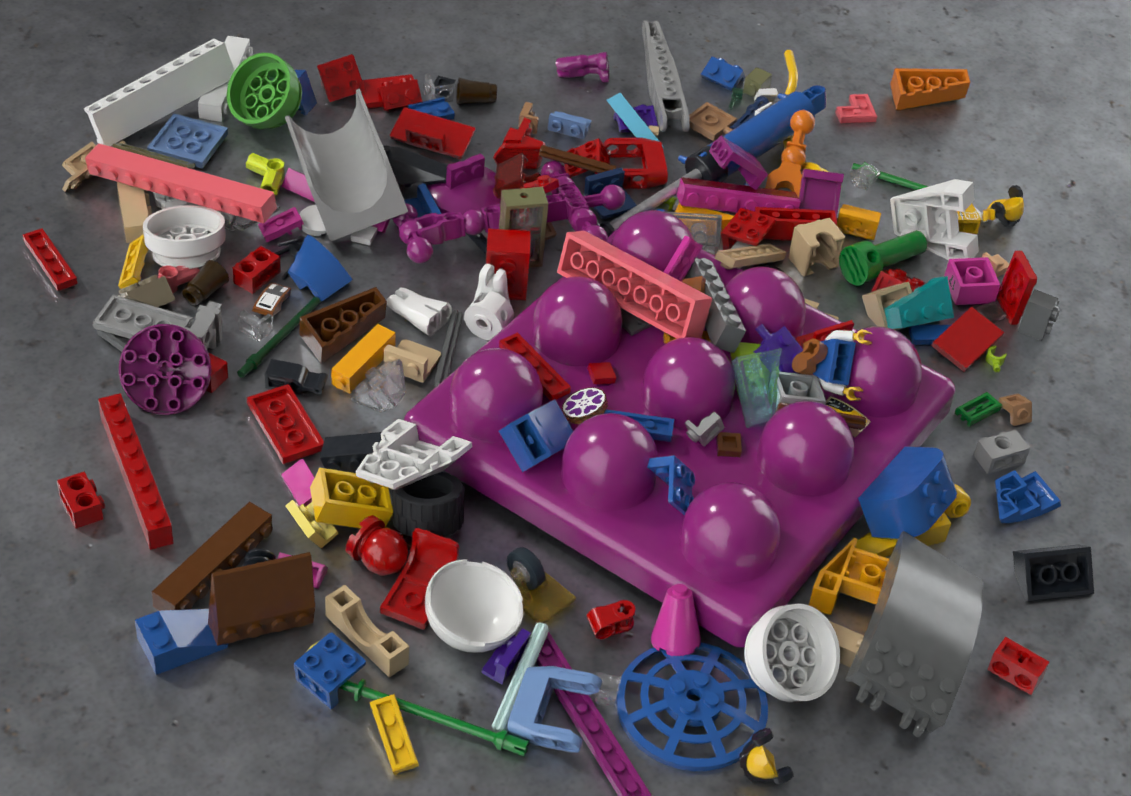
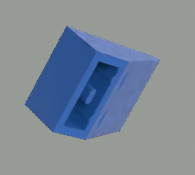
M555 399L499 430L522 472L564 449L568 438L573 432Z

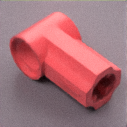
M166 265L158 270V278L165 276L172 293H175L179 285L191 281L198 274L199 268L189 269L184 268L185 266L173 267Z

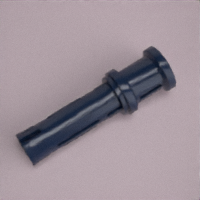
M758 96L755 99V103L747 107L746 113L729 128L735 129L755 116L757 109L768 104L770 101L764 96Z

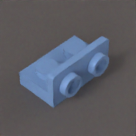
M557 111L549 115V131L585 139L591 127V120Z

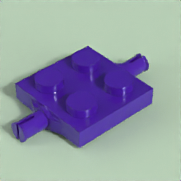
M763 324L759 325L755 330L763 341L753 352L771 375L773 371L797 373L792 369V361L803 349L791 333L783 326L777 332L770 334Z

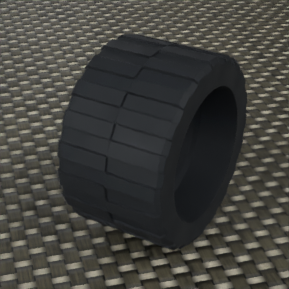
M439 472L397 490L392 489V520L394 527L399 532H402V534L411 537L415 528L428 530L441 537H447L457 532L462 527V524H464V485L462 481L449 473Z

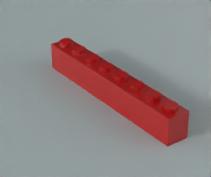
M121 393L98 398L102 423L149 549L152 550L174 544L170 519Z

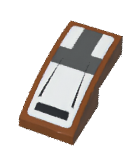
M275 283L269 284L255 302L252 312L273 317L281 311L282 302L290 297L291 288Z

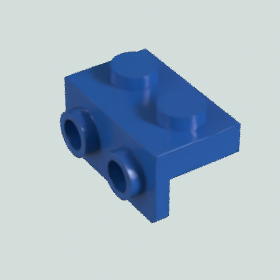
M713 56L701 73L702 78L732 92L740 80H745L744 71L740 66L730 65L726 60L722 58L717 59Z

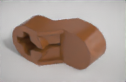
M810 339L803 343V351L794 357L792 369L799 374L806 375L816 372V364L825 359L828 348L826 344L817 339Z

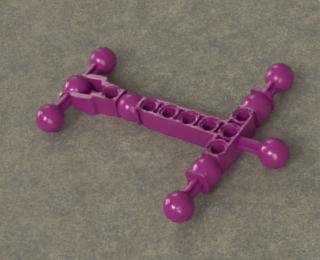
M554 160L546 162L542 167L541 176L549 175L550 178L559 179L560 186L551 191L552 195L546 196L548 201L546 223L568 219L574 231H586L607 242L608 236L606 231L597 225V218L589 208L602 205L608 210L621 208L626 198L624 190L617 185H608L604 187L600 194L583 196L570 178V175L566 173L562 163ZM405 203L408 212L392 218L393 223L399 227L400 239L407 244L408 257L415 263L423 264L432 257V245L442 244L444 241L457 239L462 236L465 237L466 233L477 235L483 230L487 233L488 228L499 229L501 204L480 208L481 211L470 209L465 211L463 215L461 212H450L444 214L431 213L418 217L416 209L412 205Z

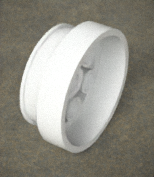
M184 205L165 208L151 214L143 222L145 245L153 252L154 261L161 266H185L184 268L189 269L202 267L207 260L215 261L220 256V246L226 239L223 215L214 209L203 206Z
M790 604L775 607L760 618L751 628L746 639L745 662L751 678L759 688L779 700L800 702L816 699L826 693L835 681L840 665L838 638L829 620L812 606Z

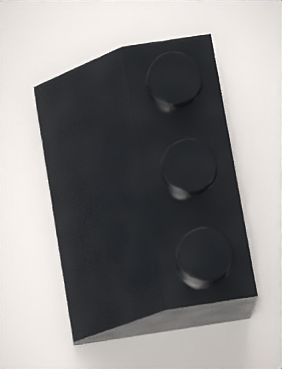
M1076 544L1013 551L1014 575L1026 601L1094 594L1090 546Z

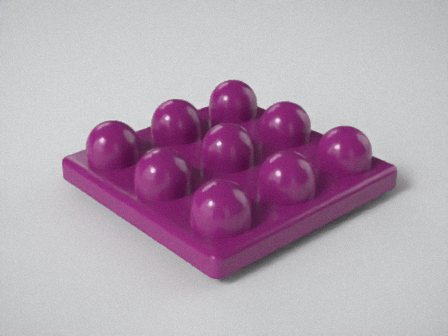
M649 210L639 212L625 220L608 237L607 243L664 272L684 236L686 235L693 239V236L687 226L674 215L663 211ZM703 249L700 250L696 257L699 259L706 258L713 262L746 329L740 342L761 344L763 339L755 330L761 324L764 325L770 334L777 332L785 326L795 339L816 330L843 323L806 304L803 293L797 283L782 271L769 267H755L745 271L737 267L727 269L720 265L721 262L716 260L713 254ZM563 276L548 287L539 298L476 353L468 357L452 374L406 413L404 421L416 424L419 440L440 447L452 436L472 442V448L444 471L456 476L462 482L662 603L669 587L675 584L686 585L692 590L698 625L733 646L745 647L751 628L766 612L775 607L784 606L791 600L863 515L858 499L859 496L904 447H920L947 416L954 398L955 385L950 378L921 364L916 348L903 334L891 328L880 326L862 328L873 333L864 336V340L872 343L865 345L854 340L856 345L848 386L846 385V388H862L863 391H854L855 397L861 400H849L846 394L841 396L828 392L821 386L826 400L830 396L839 399L858 410L871 421L854 437L844 418L836 410L819 402L799 401L791 403L773 414L768 398H766L764 403H756V390H750L748 402L741 401L737 392V383L729 351L720 349L712 343L711 339L709 342L696 337H682L664 344V331L655 326H651L631 336L622 327V312L616 297L605 285L592 278L580 276L566 278ZM854 328L852 329V331H854L855 333L859 331ZM517 332L571 386L570 394L556 400L573 430L565 448L524 472L518 466L499 430L551 401L543 393L540 377L532 364L514 351L499 348V340ZM610 362L616 375L615 383L593 385L587 369L588 364ZM596 388L604 393L602 405L588 415L571 417L563 411V405L566 400L580 390ZM607 409L674 419L671 442L653 440L646 428L636 420L621 414H604V411ZM715 412L720 416L725 427L721 432L741 433V457L717 456L716 436L705 447L699 441L693 442L686 434L688 429L685 422L689 420L698 427L705 417ZM676 456L693 471L695 475V485L692 488L694 499L688 506L685 515L668 502L669 485L647 468L650 458Z

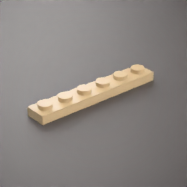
M772 244L721 250L717 252L715 259L721 262V266L732 269L784 260L787 252Z

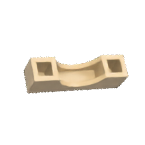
M346 585L325 597L326 617L389 678L409 665V645L394 631L388 634L380 631L367 616L361 599Z

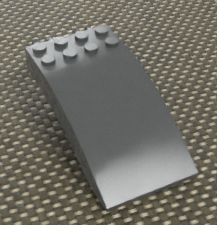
M903 531L885 568L886 573L877 604L845 680L848 682L852 681L860 686L856 698L858 701L863 702L868 697L869 692L874 695L870 703V708L874 711L879 708L883 700L902 712L903 716L899 726L903 729H906L911 724L912 719L917 721L913 735L920 737L925 727L926 731L932 732L945 725L974 647L982 612L983 580Z

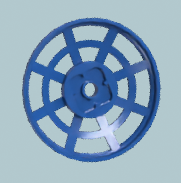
M700 643V647L694 649L710 652L708 657L693 654L671 656L666 654L667 650L660 648V651H658L654 647L645 651L626 668L617 690V715L628 738L650 758L681 770L711 771L725 768L740 761L739 754L752 738L750 737L743 745L727 754L721 739L733 733L741 723L754 730L755 733L764 729L768 720L766 693L753 681L746 664L732 653L706 643ZM662 652L667 658L653 666L647 675L632 672L640 662L652 655ZM720 656L738 666L750 679L739 680L728 667L717 660ZM681 661H697L704 664L700 671L686 670ZM670 664L676 672L669 680L655 677L661 669ZM716 667L725 673L731 681L719 683L710 673ZM627 681L642 683L640 692L642 708L628 715L625 704ZM650 685L664 689L663 700L650 704L648 696ZM757 688L761 700L759 722L745 714L747 699L744 689ZM737 690L739 697L738 709L724 702V692ZM696 695L700 700L693 701L688 699L687 696ZM666 710L676 720L674 727L671 728L663 723L655 713ZM721 712L734 718L726 727L717 731L713 721L719 717ZM647 717L656 729L669 736L664 750L645 739L636 729L634 723ZM686 725L704 726L707 734L693 735L683 733ZM679 741L692 744L711 743L716 757L688 758L675 755L674 752Z

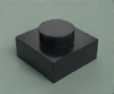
M438 76L432 85V92L450 97L456 86V80Z

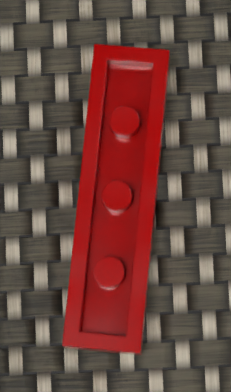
M43 228L22 235L24 243L57 291L78 284L77 277Z
M518 332L499 340V348L514 351L532 364L540 377L543 393L550 401L570 394L571 386Z

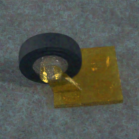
M518 547L507 556V566L513 581L522 595L523 611L534 621L545 624L576 601V597L544 571L540 559L529 549Z

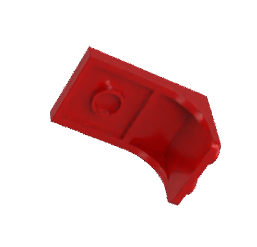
M415 528L412 534V546L408 560L381 604L380 613L425 630L429 624L425 611V594L428 584L441 567L459 560V544L452 539L441 537L428 530Z

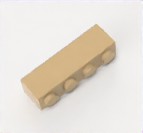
M117 182L126 243H131L144 234L143 222L152 214L151 206H147L150 205L149 194L144 193L148 192L147 190Z

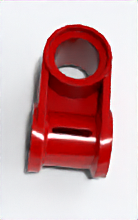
M620 600L605 606L595 607L587 613L586 617L597 639H606L612 635L628 632L633 628V616L635 615L636 608L632 602Z

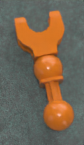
M799 110L792 115L790 120V126L794 131L792 142L787 141L786 148L781 154V166L768 174L765 188L777 190L788 188L795 192L799 198L802 178L800 171L806 161V145L803 143L805 135L809 134L815 127V118L807 110Z

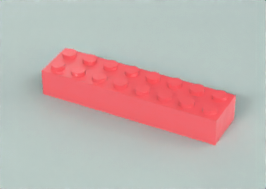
M586 231L567 232L557 270L558 274L566 278L580 276L599 281L614 294L620 308L676 339L682 337L702 338L712 302L710 296Z

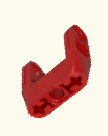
M609 138L604 142L603 145L606 149L611 145L617 146L615 150L607 149L612 158L641 157L643 169H623L625 172L624 189H647L667 184L668 170L660 141L646 138ZM630 145L637 146L634 150L626 149ZM636 176L643 177L640 181L633 180Z

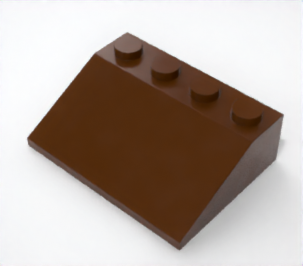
M310 552L212 573L208 624L217 645L233 643L247 638H256L260 635L281 632L298 626L302 627L314 622L315 595Z

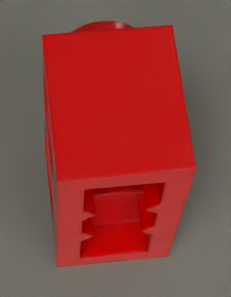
M263 246L258 247L232 267L233 283L254 294L281 272L280 256Z
M85 471L57 480L59 496L75 529L103 520L102 509H105L104 500L101 495H96L97 489L94 480H89Z
M1005 636L994 651L987 670L1032 695L1042 681L1050 662Z

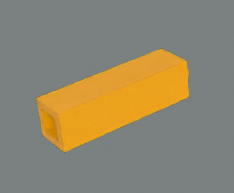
M377 324L331 369V385L350 394L384 360L385 347L388 344L395 347L396 332Z

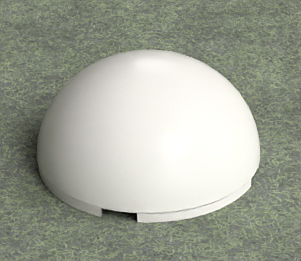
M467 559L444 565L431 578L425 594V611L434 632L446 644L465 652H487L502 646L516 633L524 614L523 598L515 582L504 571L484 561L481 564L467 562Z

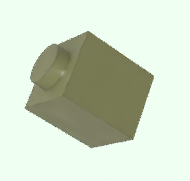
M756 67L745 77L743 93L755 97L759 89L770 88L772 74Z

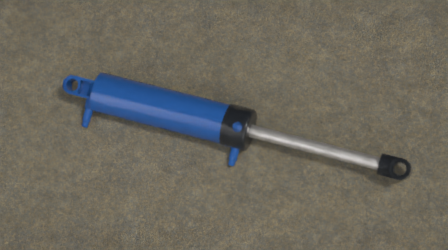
M816 85L802 93L797 91L789 95L779 93L778 99L781 100L728 132L723 137L757 159L793 136L794 131L790 126V120L795 112L807 110L815 118V114L826 108V89L823 86ZM712 143L688 157L682 155L678 157V160L685 164L686 175L683 176L684 178L723 182L727 177L737 172L740 165L730 161L725 169L721 168L709 152ZM680 179L612 222L604 221L598 226L602 227L609 237L632 215L653 210L677 195Z

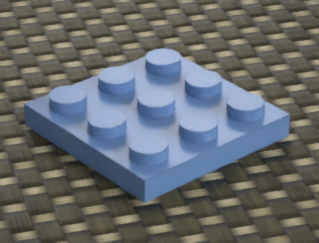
M173 114L149 144L147 150L195 163V167L203 169L228 135V128Z

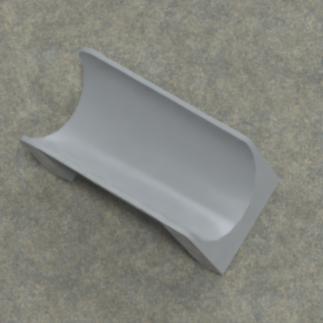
M360 89L356 90V107L351 119L341 129L333 133L315 134L305 131L295 124L289 115L285 116L308 186L330 241L408 212Z

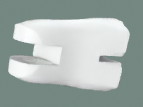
M485 264L479 274V282L474 300L482 292L483 296L479 299V302H481L490 291L502 295L510 303L506 271L499 269L494 274V266ZM501 311V312H500V317H501L502 320H503L505 314H504L503 311Z
M400 287L395 291V295H391L386 300L387 306L391 310L404 317L429 337L445 325L452 314V307L448 302L427 298L406 288Z

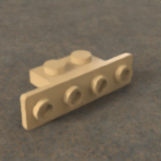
M90 142L63 162L62 166L72 175L64 184L62 189L64 192L71 188L73 190L76 189L83 179L86 178L88 180L93 176L89 174L85 157L96 147L93 142Z

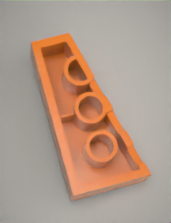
M895 68L890 83L896 110L965 98L970 85L967 69Z

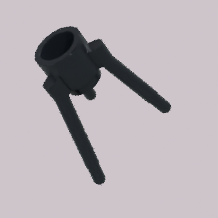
M300 235L294 239L279 242V247L289 246L275 252V254L280 256L290 251L293 256H296L304 242V236ZM289 269L281 277L282 280H285L289 276Z

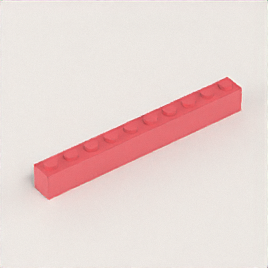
M100 143L85 157L89 174L252 221L265 223L277 209L275 195L272 191Z

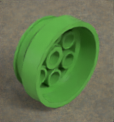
M258 53L245 59L233 72L227 88V103L233 116L244 124L256 129H272L286 124L285 116L289 115L292 118L296 114L302 99V87L295 70L288 62L272 53Z

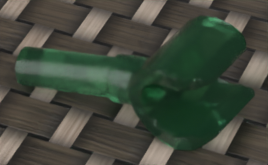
M733 88L729 109H733L736 99L742 100L743 88Z

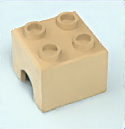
M830 218L800 224L794 227L788 258L803 277L814 274L810 268L814 263L824 264L828 270L837 268L845 235Z

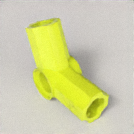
M251 153L248 156L246 168L264 176L260 186L261 189L272 191L274 195H278L280 186L285 178L284 162L278 158L269 160Z

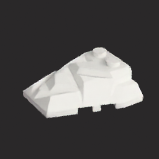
M397 419L382 431V440L380 443H374V452L366 455L356 470V476L371 483H377L397 490L420 479L442 472L471 449L472 442L452 436L440 447L419 440L416 424Z

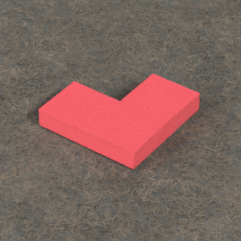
M851 94L849 97L851 106L836 107V114L840 123L876 122L877 115L868 94Z

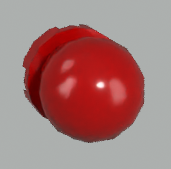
M374 515L368 516L359 523L362 528L357 532L356 536L351 533L345 551L353 560H362L363 565L372 573L380 576L394 574L407 561V542L399 532L385 528L383 520Z

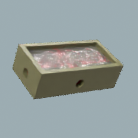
M544 188L502 190L499 229L530 231L529 268L543 267L548 201Z

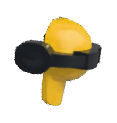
M1012 185L1009 188V199L995 200L987 208L995 209V218L999 219L1004 227L1015 226L1023 215V191L1018 185Z
M770 728L761 729L752 735V740L745 745L739 754L740 766L744 770L745 776L752 782L774 781L775 784H783L794 777V772L788 766L776 770L774 756L764 746L765 743H768L774 737Z

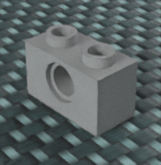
M1012 430L978 440L973 456L985 472L990 474L1024 464L1030 447L1017 430Z

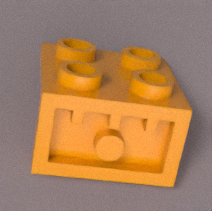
M843 204L842 208H840L837 227L844 234L874 240L881 213Z

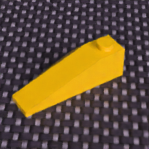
M943 513L929 530L914 538L927 546L945 542L951 522L946 514ZM871 532L857 540L855 548L882 557H888L892 555L898 539L872 537Z

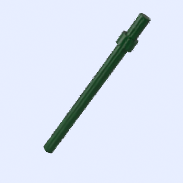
M314 297L256 354L249 356L246 359V363L237 371L238 376L244 378L252 369L255 370L262 363V359L300 323V317L311 313L321 303L320 299Z

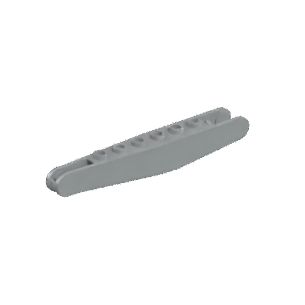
M643 21L642 35L645 47L648 89L660 131H666L667 119H679L683 132H688L690 120L677 68L660 28L659 21ZM663 100H673L675 110L664 108Z

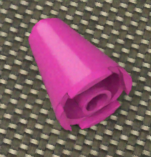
M675 584L667 590L651 634V644L658 651H660V648L667 650V655L683 656L694 653V648L700 647L701 637L692 590L684 584Z

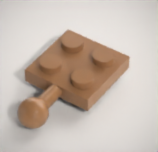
M706 102L689 114V128L715 141L721 135L733 130L729 127L737 121V118Z

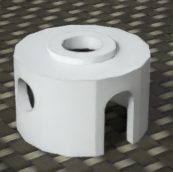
M490 291L479 302V299L483 296L481 292L464 313L467 327L473 334L484 340L492 339L514 319V311L511 304L502 295ZM501 311H503L504 314H505L503 320H502V318L500 317V312H501Z

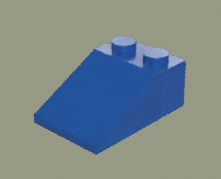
M209 609L164 610L135 619L137 639L156 675L228 648L227 643L217 645L208 624Z

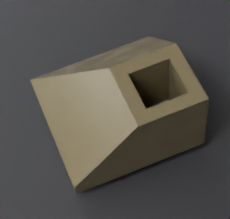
M157 275L139 281L138 284L135 283L118 290L120 295H117L154 307H160L176 300L166 277L158 278Z

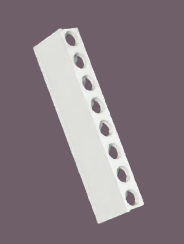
M212 39L85 107L84 111L88 114L97 136V143L112 146L230 81L234 68L224 42Z

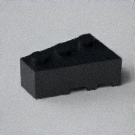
M382 432L325 437L320 454L324 468L356 473L366 455L374 452V443H380L382 440Z

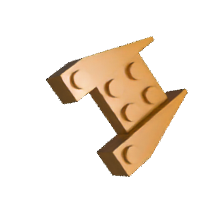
M853 538L819 571L813 586L809 606L831 615L839 593L876 605L889 558L855 548L858 539Z

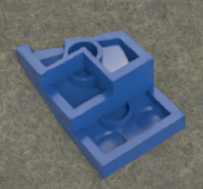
M307 235L303 239L304 242L297 252L295 261L291 264L288 274L299 290L308 286L313 295L322 302L353 279L331 252L311 235Z
M1014 470L995 480L999 520L1001 523L1024 521L1061 507L1060 499L1036 471L1021 478Z

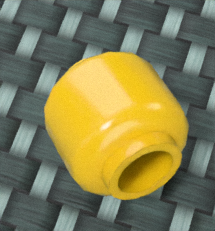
M954 484L957 496L944 513L948 517L958 518L964 516L969 511L971 498L961 486Z

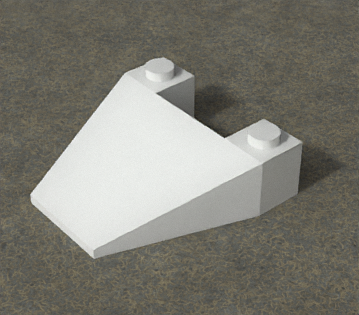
M953 179L892 197L890 202L894 234L901 236L917 230L926 237L927 250L947 260L974 258L979 252L978 235L959 231L957 211L964 212L975 200L973 182Z

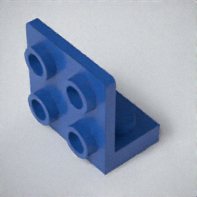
M676 456L650 458L647 468L669 485L668 502L685 515L688 506L694 499L692 495V488L695 485L693 471Z
M330 632L294 662L296 680L332 710L339 704L338 688L366 665V660L334 633Z

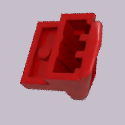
M524 117L518 130L510 127L503 140V144L493 156L499 168L537 169L541 166L543 157L539 156L541 146H546V144L530 137L533 130L530 128L532 120Z

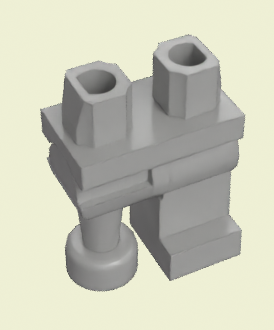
M210 301L207 306L200 305L198 307V312L195 316L196 320L192 327L184 328L194 333L202 341L206 349H215L216 342L221 343L223 339L222 305Z

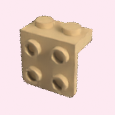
M404 339L397 347L389 344L385 347L384 369L424 383L440 360L441 352Z

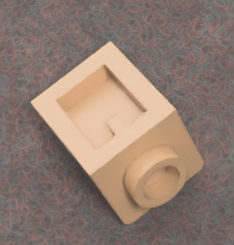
M987 252L982 254V257L989 258L997 277L1006 273L1009 263L1000 255L991 256Z

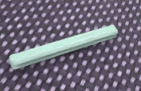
M538 622L533 629L492 723V728L495 732H502L503 729L507 730L509 717L524 674L528 667H534L549 632L547 624Z

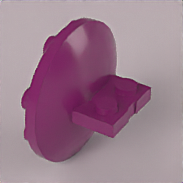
M481 153L464 161L447 164L449 166H447L446 183L426 185L441 214L461 212L463 215L465 211L470 209L481 211L480 208L501 204V191L505 190L502 179L494 171L485 167V157Z
M157 324L142 329L127 342L119 361V377L125 393L138 407L154 414L171 415L189 409L205 394L211 379V360L206 347L194 333L173 324Z

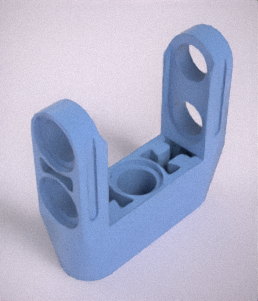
M555 666L528 667L509 717L508 734L529 740L533 745L572 753L579 752L583 743V739L568 729L543 725L542 721L553 688L591 695L600 691L601 678L592 673Z

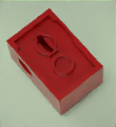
M488 228L486 264L494 266V274L499 269L506 271L509 300L526 301L530 260V231Z

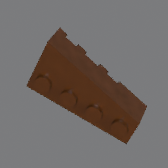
M377 287L371 288L300 317L299 334L320 364H322L385 319L387 301Z

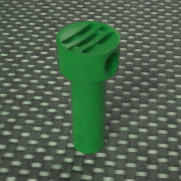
M916 230L876 245L868 241H861L849 245L841 251L839 266L848 282L856 286L876 280L884 267L924 253L927 249V240L922 232Z

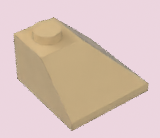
M904 282L862 295L867 316L877 326L888 328L885 308L912 293L910 283Z

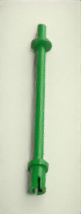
M361 679L358 684L347 680L339 687L354 693V701L357 702L362 697L377 700L389 696L383 692L366 687L365 679ZM396 697L399 709L493 742L497 750L502 751L505 749L523 757L527 753V746H529L530 741L510 735L507 730L503 729L502 732L496 733Z

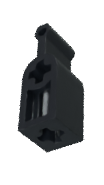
M271 359L265 372V388L274 389L289 384L295 394L301 393L303 390L322 394L328 375L326 373L309 372L301 364Z

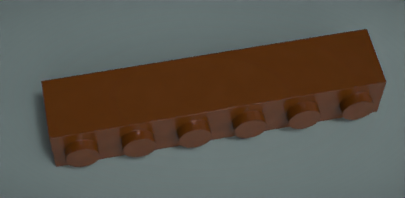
M249 501L152 591L153 607L159 611L191 609L211 589L212 573L236 568L248 551L255 549L259 542L269 537L273 530L272 514Z

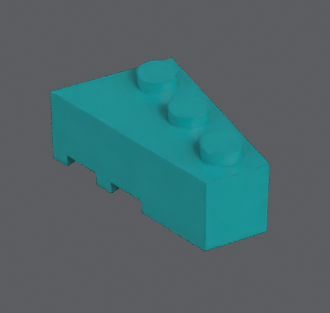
M948 276L932 278L925 285L916 288L909 295L886 307L887 327L891 329L905 328L954 318Z

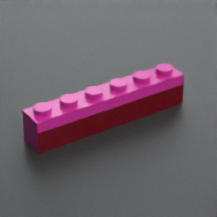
M681 177L677 191V198L681 206L736 213L740 208L754 211L755 207L799 209L801 203L797 194L792 191L761 187L755 190L751 186L684 177Z

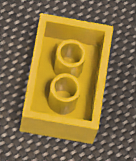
M319 468L310 486L316 522L362 528L359 523L368 516L374 515L383 520L386 527L393 514L389 488L356 476V473Z

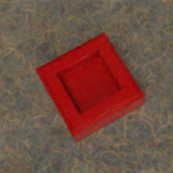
M610 362L588 364L587 369L593 385L615 383L616 375Z

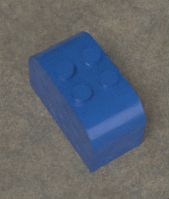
M904 447L858 499L872 537L899 539L903 531L916 537L929 530L955 500L957 491L942 450L931 447Z

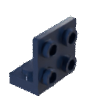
M617 168L587 176L585 179L584 196L600 194L604 187L608 185H617L624 190V170ZM624 190L626 198L621 208L608 210L603 205L593 208L601 219H606L624 214L637 205Z

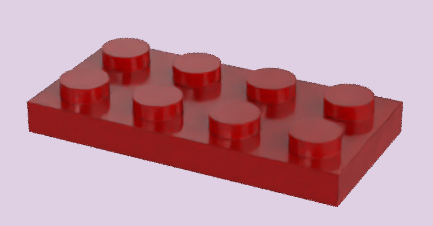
M289 384L247 397V404L282 464L321 452L324 440Z

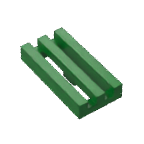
M986 392L957 407L955 414L957 416L961 415L960 419L962 421L967 420V425L970 427L1000 411L1002 404Z

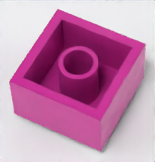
M988 257L949 259L944 276H948L950 293L955 305L995 303L1000 283Z

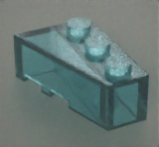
M782 348L739 356L732 360L746 428L766 425L767 421L776 412L777 381Z

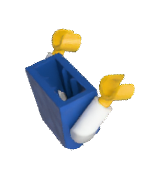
M863 329L857 333L854 331L835 330L824 341H821L826 344L828 352L825 359L816 364V372L813 375L818 377L825 391L841 396L846 394V397L852 401L861 400L855 397L854 391H863L862 388H846V385L848 386L856 345L854 340L870 345L872 342L864 340V336L873 333Z

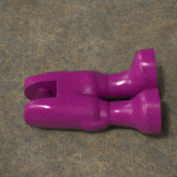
M600 52L590 56L578 55L556 59L555 64L559 77L573 78L583 77L587 74H598L603 83H609L607 52Z

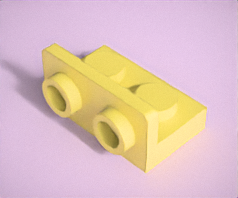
M291 500L286 505V508L306 536L318 547L323 548L339 534L333 524L315 521L313 502L307 506L304 504L299 506L294 500Z

